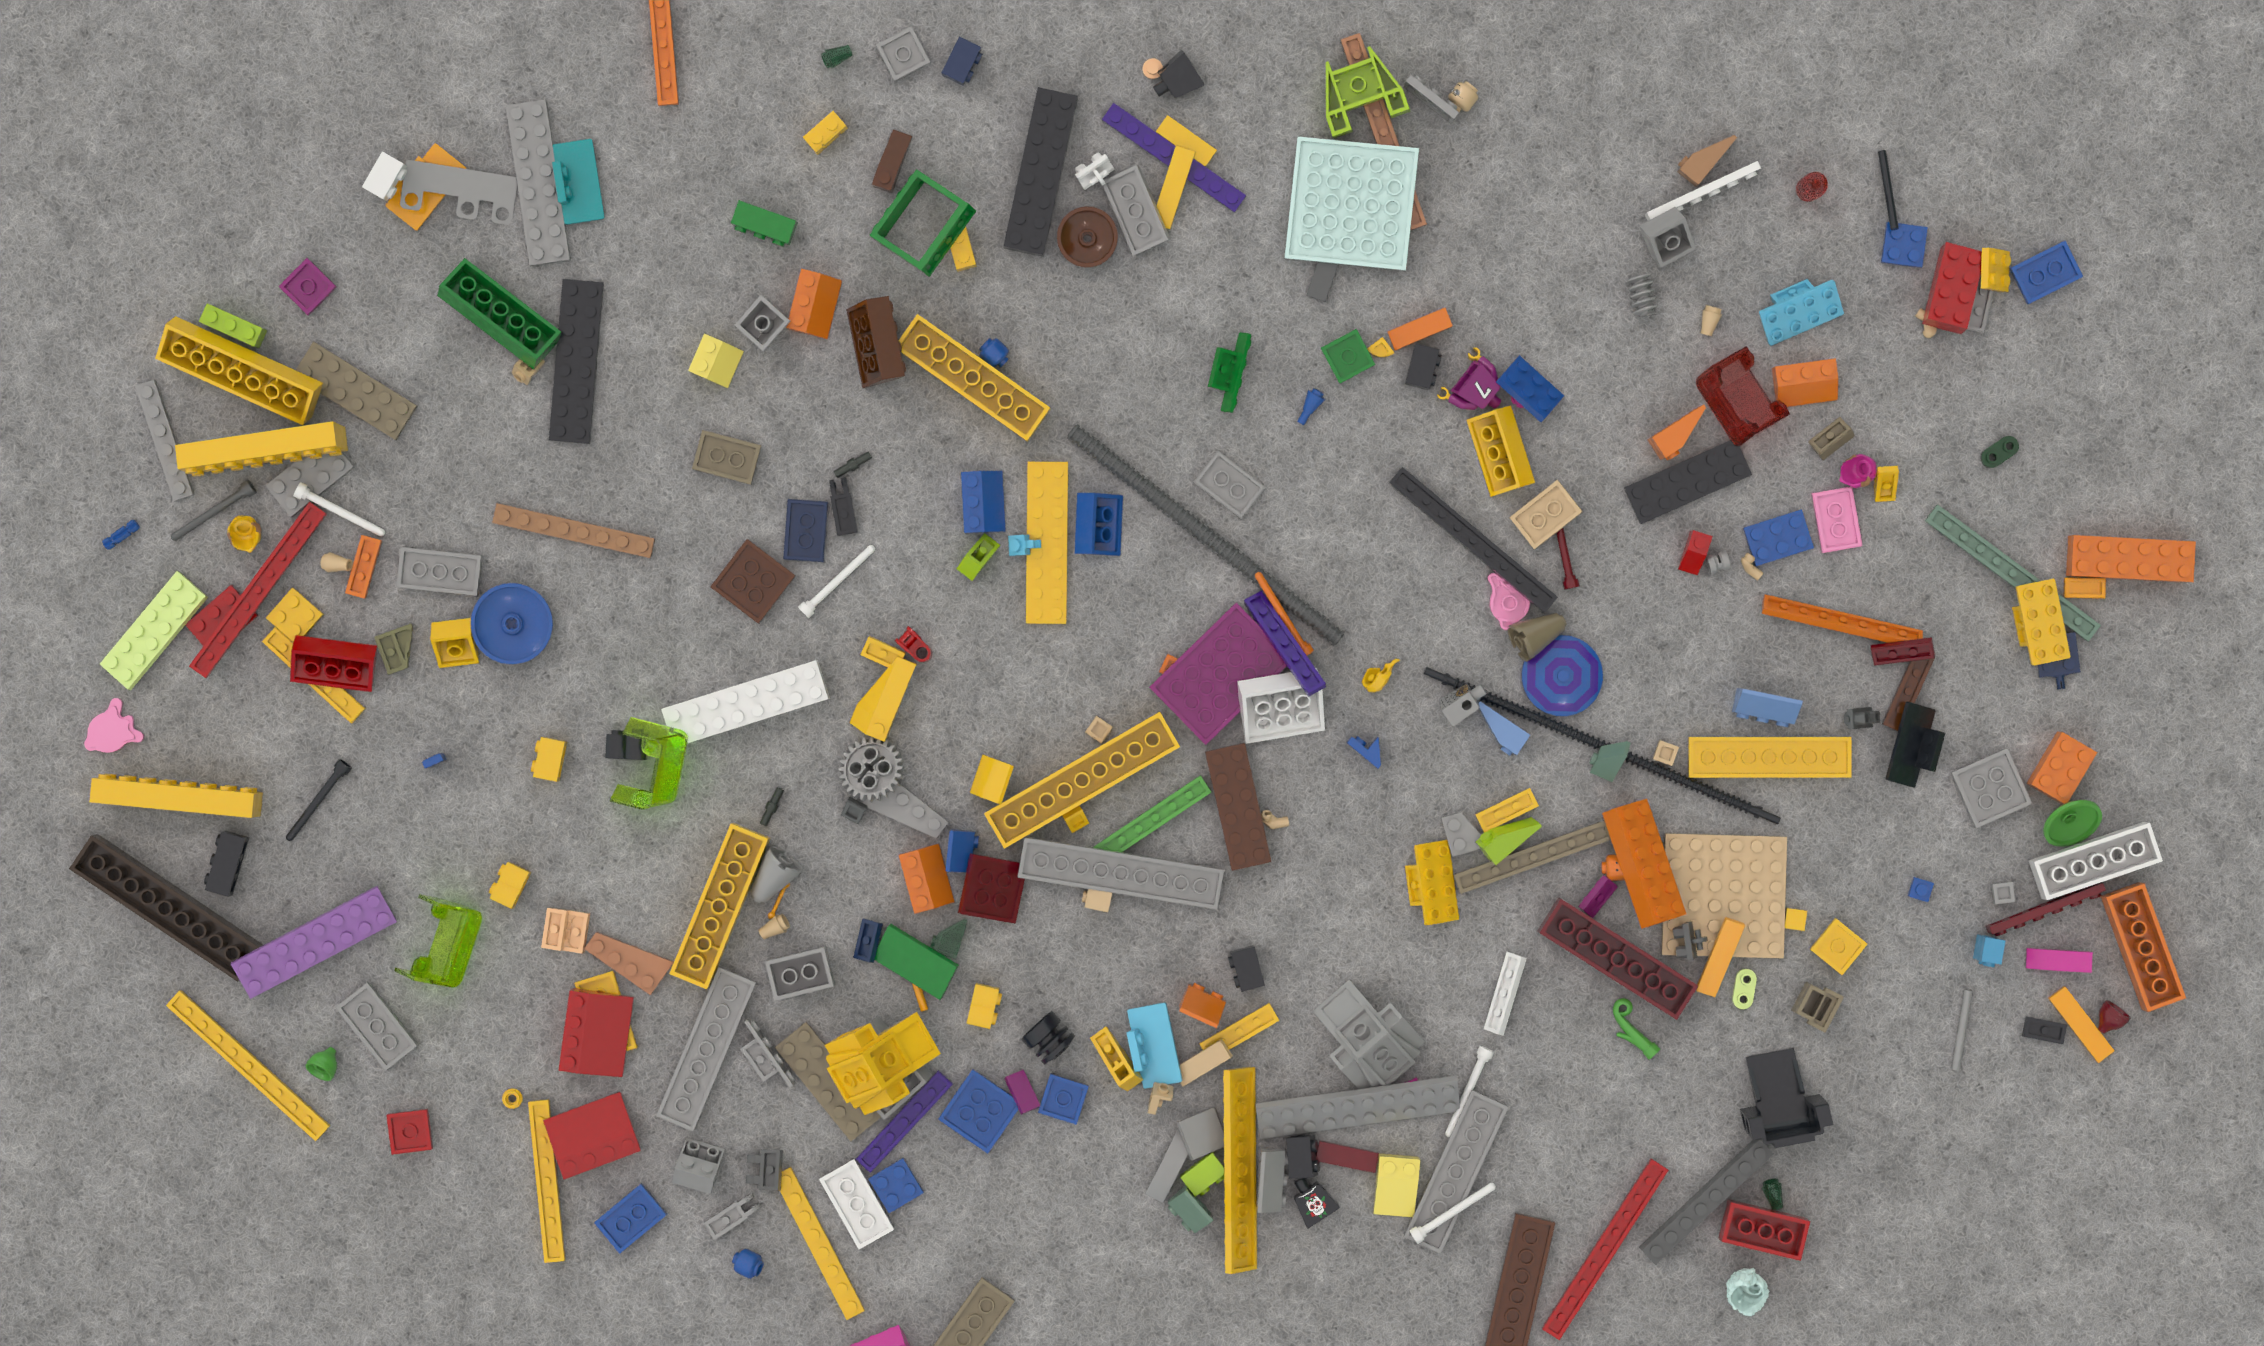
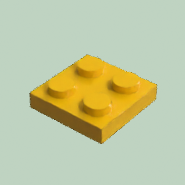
M1989 247L1982 248L1981 289L1997 292L2009 291L2010 251Z
M291 588L266 619L294 642L295 635L306 636L324 614L295 588Z
M1834 918L1810 950L1840 975H1843L1867 946V943L1838 919Z

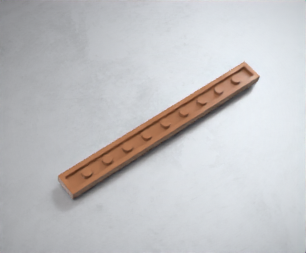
M1360 33L1340 40L1349 65L1369 59ZM1381 99L1364 105L1363 107L1376 144L1399 146L1384 100ZM1416 192L1414 193L1410 231L1427 225Z

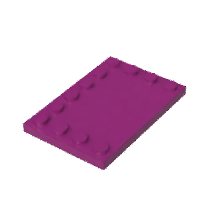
M1235 603L1149 688L1206 745L1240 712L1237 681L1277 675L1287 665L1261 627Z

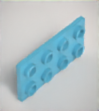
M1808 279L1771 294L1770 297L1774 305L1759 311L1764 332L1770 346L1844 314L1834 280L1814 287Z
M1158 1003L1127 1010L1131 1030L1126 1032L1134 1071H1140L1143 1078V1088H1152L1154 1082L1167 1085L1182 1082L1183 1079L1167 1003Z

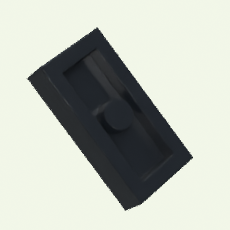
M2026 1016L2022 1036L2064 1044L2067 1024Z

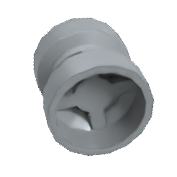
M1726 550L1718 552L1717 555H1707L1705 558L1710 575L1716 574L1719 570L1726 571L1731 569Z

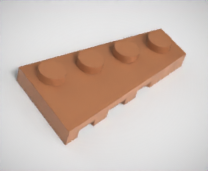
M599 932L593 935L584 948L649 995L653 993L674 963V961L644 951L633 945L631 946Z

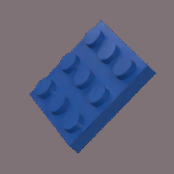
M972 1069L938 1120L988 1154L1018 1111V1107L1012 1095Z

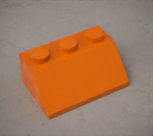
M801 269L788 318L791 322L786 328L828 339L842 280Z
M1836 358L1775 366L1772 368L1777 408L1838 400Z
M939 844L899 854L914 914L955 902Z

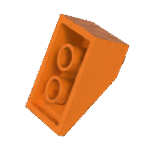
M1704 404L1647 439L1660 460L1665 458L1668 461L1680 454L1678 450L1684 446L1706 409Z
M1194 983L1193 986L1188 984L1179 1004V1011L1217 1028L1226 1001L1223 1000L1224 996L1215 991H1212V994L1204 991V986Z

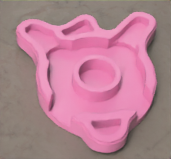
M1491 573L1487 577L1492 589L1489 603L1490 610L1499 621L1500 627L1503 630H1508L1510 628L1509 625L1517 623L1526 616L1529 611L1530 601L1498 574Z
M112 699L108 709L92 719L88 727L87 738L84 742L87 750L111 753L122 749L130 742L139 743L144 740V734L134 728L133 716L127 715L123 717L121 715L123 707L121 699Z

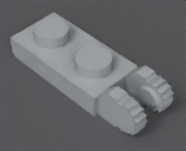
M752 1193L740 1201L737 1200L703 1223L714 1240L761 1208L758 1203L745 1212L741 1206L752 1200L754 1197Z

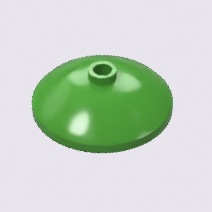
M2074 800L2065 803L2055 809L2047 818L2043 827L2044 837L2054 846L2064 847L2077 844L2096 831L2102 820V812L2096 803L2089 800Z

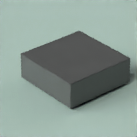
M849 797L841 816L859 824L867 809V805Z

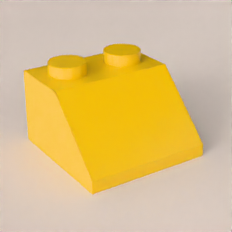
M471 618L431 623L430 640L439 668L479 663L478 647L471 632Z

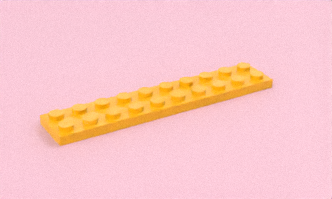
M1255 1067L1224 1070L1223 1076L1224 1243L1226 1274L1257 1269Z

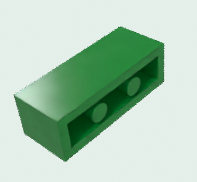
M740 200L737 203L731 220V224L735 226L734 230L745 234L748 230L754 233V237L765 240L766 237L773 239L772 243L784 247L785 244L790 245L798 224L796 220Z

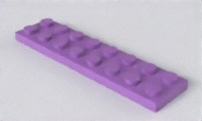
M378 886L238 958L231 962V966L249 998L252 999L396 923L397 920Z

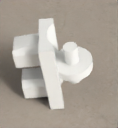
M1096 153L1091 158L1093 163L1087 167L1084 164H1080L1075 168L1077 173L1075 176L1084 190L1091 185L1093 186L1098 181L1102 186L1106 183L1103 178L1115 170L1106 154Z

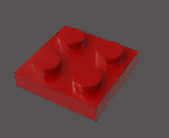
M428 1109L386 1115L391 1155L433 1149Z

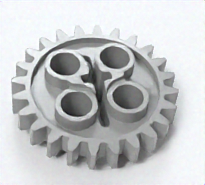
M870 737L869 742L862 738L861 745L855 741V748L849 746L850 753H843L846 760H840L844 767L838 768L841 773H844L839 778L844 781L842 786L848 788L847 792L849 794L853 793L855 799L860 796L862 802L868 797L871 803L874 797L878 801H881V795L888 798V791L895 793L892 787L900 786L897 779H903V776L899 772L905 771L902 766H899L904 761L899 758L901 754L899 751H896L897 748L894 745L890 746L888 740L883 743V741L877 739L875 742L873 737ZM872 752H876V756L873 759L869 760V754ZM861 766V771L854 774V769ZM884 766H890L886 773L881 772ZM872 767V768L874 769V771H873V772L869 771V768ZM870 780H875V784L872 787H867V783Z

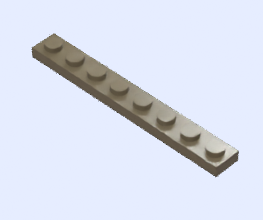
M1603 820L1509 854L1497 865L1490 861L1456 873L1454 878L1460 894L1604 843L1611 840L1606 823Z

